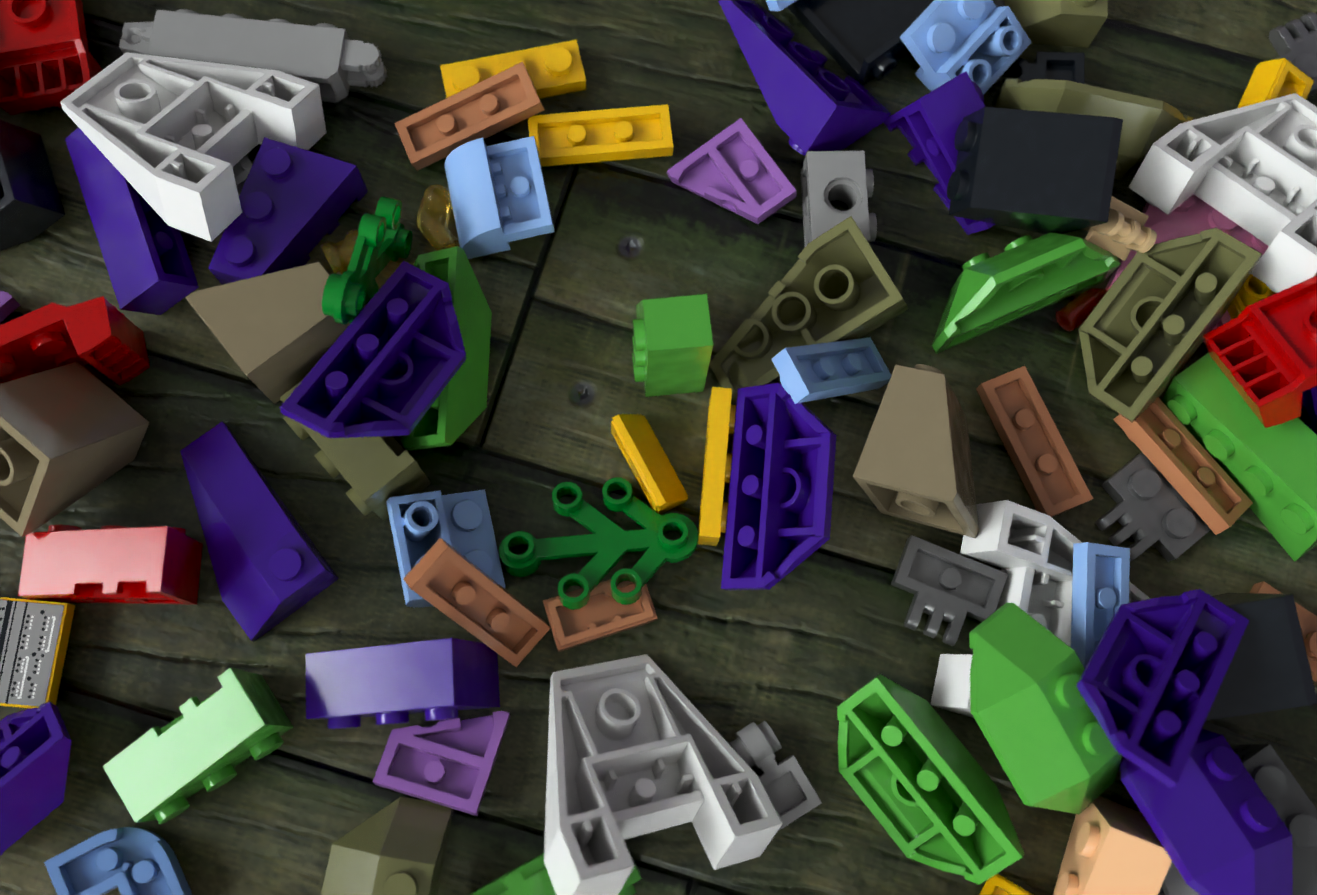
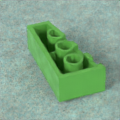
M1208 352L1173 378L1162 402L1253 502L1250 509L1292 560L1296 562L1317 545V435L1299 418L1265 428Z

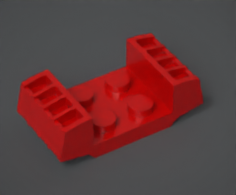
M0 0V108L7 113L15 115L22 112L61 106L60 101L103 70L88 49L82 0Z
M1317 276L1247 306L1238 317L1203 335L1209 355L1265 428L1300 417L1303 392L1317 386Z
M104 296L68 307L52 302L0 325V384L78 361L83 366L88 362L113 382L122 385L150 367L143 331L134 325L114 305L108 302Z

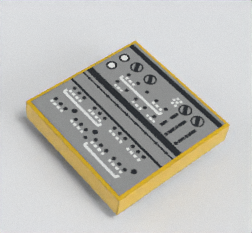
M0 597V706L39 708L41 704L47 702L56 705L75 605L62 602Z

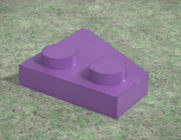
M742 118L667 170L668 177L674 184L756 224L761 223L797 197L796 189Z
M497 711L492 712L493 715L466 720H460V718L439 721L435 725L425 727L415 725L392 729L373 783L380 787L478 816L510 720V713Z

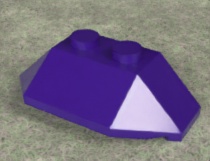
M403 261L280 406L281 413L327 438L410 435L466 360V351L452 303L449 283Z
M779 382L738 388L721 581V589L770 590L830 539L836 434L804 403L795 404L791 395L785 391Z
M1201 589L1186 591L1178 596H1163L1122 604L1116 610L1076 684V687L1115 750L1168 787L1172 788L1175 786L1250 620Z
M51 702L41 704L39 708H28L9 714L0 721V856L64 802L71 738L58 707Z
M1201 729L1177 784L1172 788L1124 756L1122 757L1120 763L1122 783L1188 886L1200 895H1293V835L1223 735Z

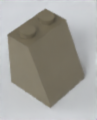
M320 262L193 291L185 297L244 374L274 404L280 401L282 395L306 377L350 325L349 323L346 325L336 323L333 316L323 314L322 296L329 274Z
M78 361L1 383L0 518L21 537L32 533L135 460L150 422Z
M895 364L853 478L882 514L976 538L979 531L967 417L945 374L939 369L925 364H917L914 368Z

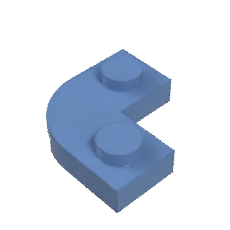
M123 827L103 831L44 862L57 895H105L116 888L119 889L121 895H193L173 849L158 834L144 828Z

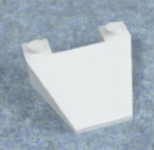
M126 52L60 101L63 111L168 226L210 242L242 213L232 167L258 144H262L264 137L309 150L326 134L319 84L278 70Z
M1293 93L1180 123L1152 144L1129 185V188L1143 197L1147 203L1168 215L1192 195H1195L1269 247L1251 274L1276 293L1317 276V107L1298 94Z
M1009 500L977 504L979 523L977 537L972 538L963 535L960 554L1001 568L1002 572L1008 574L996 611L1005 603H1014L1071 647L1073 544L1082 542L1049 515ZM1129 581V603L1150 599ZM940 654L930 705L974 718L970 708L972 654Z
M647 654L552 673L549 700L544 863L556 895H618L635 866L624 840L692 822L714 870L762 855L782 826V822L758 775Z

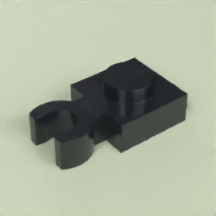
M1037 52L1034 63H1028L1025 59L1018 57L1003 74H1014L1022 82L1034 79L1068 80L1085 84V53Z

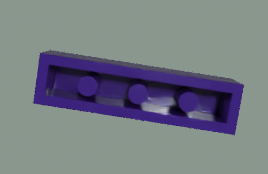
M78 127L65 138L120 310L162 315L199 287L180 230L168 226Z

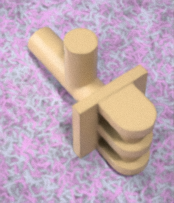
M1113 196L1111 197L1108 222L1082 229L1089 231L1085 240L1103 248L1123 261L1127 259L1131 250L1140 253L1149 251L1157 238L1156 231L1144 226L1149 217L1148 215Z

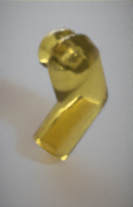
M438 184L431 185L424 191V197L421 200L416 219L419 231L436 251L455 246L460 247L459 240L448 228L452 211L449 190L445 186Z

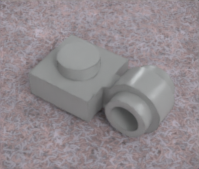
M766 721L759 725L752 722L735 733L736 739L731 741L729 745L750 768L754 766L755 769L760 770L761 774L758 777L782 822L779 830L822 803L795 756L790 755L778 763L775 761L776 756L774 753L782 747Z

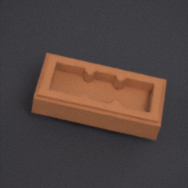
M611 579L600 582L590 592L589 602L580 609L572 610L566 608L560 602L559 596L543 600V606L558 653L656 621L658 618L647 585L645 584L642 587L641 597L635 603L623 605L614 600L611 594ZM623 581L617 586V589L627 593L634 590L636 585L631 581ZM581 588L565 594L569 597H578L584 590Z

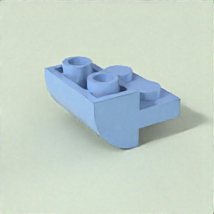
M934 0L900 36L920 66L915 75L930 91L935 90L966 71L971 81L979 86L983 95L1032 43L1010 7H996L993 0Z
M534 136L486 146L482 137L457 147L447 156L444 167L460 248L464 249L468 259L511 250L509 242L555 232Z
M485 489L442 495L440 490L388 498L386 505L407 607L433 606L411 590L403 578L439 538H442L499 585L506 588Z

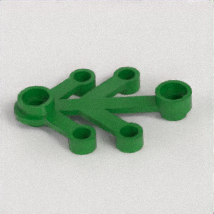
M382 196L378 201L375 215L364 213L359 224L357 240L347 271L343 274L331 273L329 275L322 296V311L324 315L333 316L336 323L350 324L361 312L365 302L367 304L378 292L379 287L375 278L390 261L396 262L399 258H408L412 247L413 234L411 230L405 229L404 224L399 223L402 213L401 200Z
M621 477L609 479L603 485L604 505L613 512L622 511L643 528L625 531L584 501L582 491L577 484L562 482L552 491L555 511L559 515L570 516L593 534L536 539L534 535L528 532L516 531L507 535L502 540L499 547V555L505 571L516 577L531 575L538 569L542 560L594 556L578 574H568L558 584V594L562 605L568 609L576 610L584 607L589 602L590 592L627 552L646 551L632 569L618 570L613 574L610 581L611 594L614 600L620 604L629 605L635 603L641 597L642 587L665 562L677 563L687 559L694 553L698 545V530L694 522L685 515L678 513L658 514L633 495L632 486L629 481ZM615 490H621L626 493V496L622 499H613L609 495ZM567 494L576 497V500L570 504H563L559 501L562 496ZM669 531H677L682 536L677 540H669L664 534ZM517 545L528 546L527 551L523 554L517 555L511 552V549ZM623 581H631L636 585L634 590L627 593L618 590L617 586ZM571 586H579L584 590L578 597H569L565 594V591Z

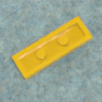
M577 40L440 65L446 98L521 62L524 63L540 99L587 90L586 77Z
M668 104L541 114L528 118L529 137H535L541 167L673 156V139Z
M712 387L710 394L698 524V545L717 546L720 533H726L728 502H723L724 484L730 483L732 453H727L728 435H734L736 405H731L732 388Z

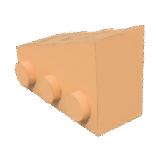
M1098 796L1087 808L1075 816L1052 895H1158L1172 860L1141 812Z

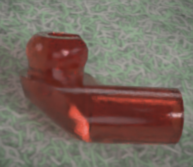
M1100 288L1085 290L1056 313L1058 324L1066 331H1073L1085 322L1108 290Z

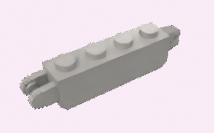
M178 9L176 11L156 10L154 22L124 23L119 48L123 54L129 52L278 70L319 84L321 100L324 102L338 103L348 96L350 86L367 87L369 85L371 88L373 86L378 87V85H382V82H386L385 78L388 77L378 46H374V43L349 40L346 29L327 23H320L314 26L294 24L278 18L264 21L245 19L236 14H224L223 16L198 14L188 9Z

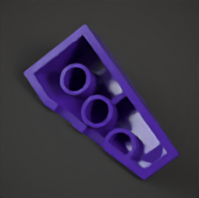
M718 0L776 124L790 137L788 143L794 150L806 156L807 151H841L885 122L891 113L851 76H847L843 80L825 69L823 66L828 58L819 51H812L801 43L791 42L794 36L793 31L755 1Z
M222 421L180 450L222 601L249 639L255 642L339 578L239 441Z

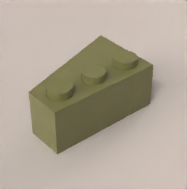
M301 381L280 397L283 403ZM287 416L283 418L302 441L311 436L321 449L314 456L333 478L337 477L340 473L352 487L346 492V495L364 516L374 511L383 521H386L389 518L386 505L389 497L418 494L431 484L414 458L407 450L403 449L393 436L327 438Z

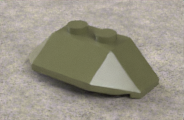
M1006 78L992 106L995 108L1123 119L1114 179L1122 180L1139 169L1154 142L1180 123L1193 120L1192 117L1182 115L1178 109L1161 100L1068 80L1034 79L1022 82L1018 78Z
M1216 227L1201 231L1200 234L1154 244L1145 253L1137 252L1079 328L1089 395L1133 423L1167 389L1173 378L1177 376L1204 341L1203 335L1210 332L1222 318L1260 260L1262 253Z
M405 796L399 797L332 843L321 895H437L454 809L422 799Z

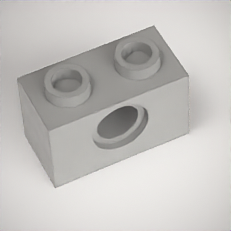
M807 151L801 170L805 247L808 243L850 216L856 222L867 242H875L877 218L876 214L869 213L868 198H871L873 195L874 174L872 169H866L865 151ZM841 201L848 206L849 210H837L829 202Z

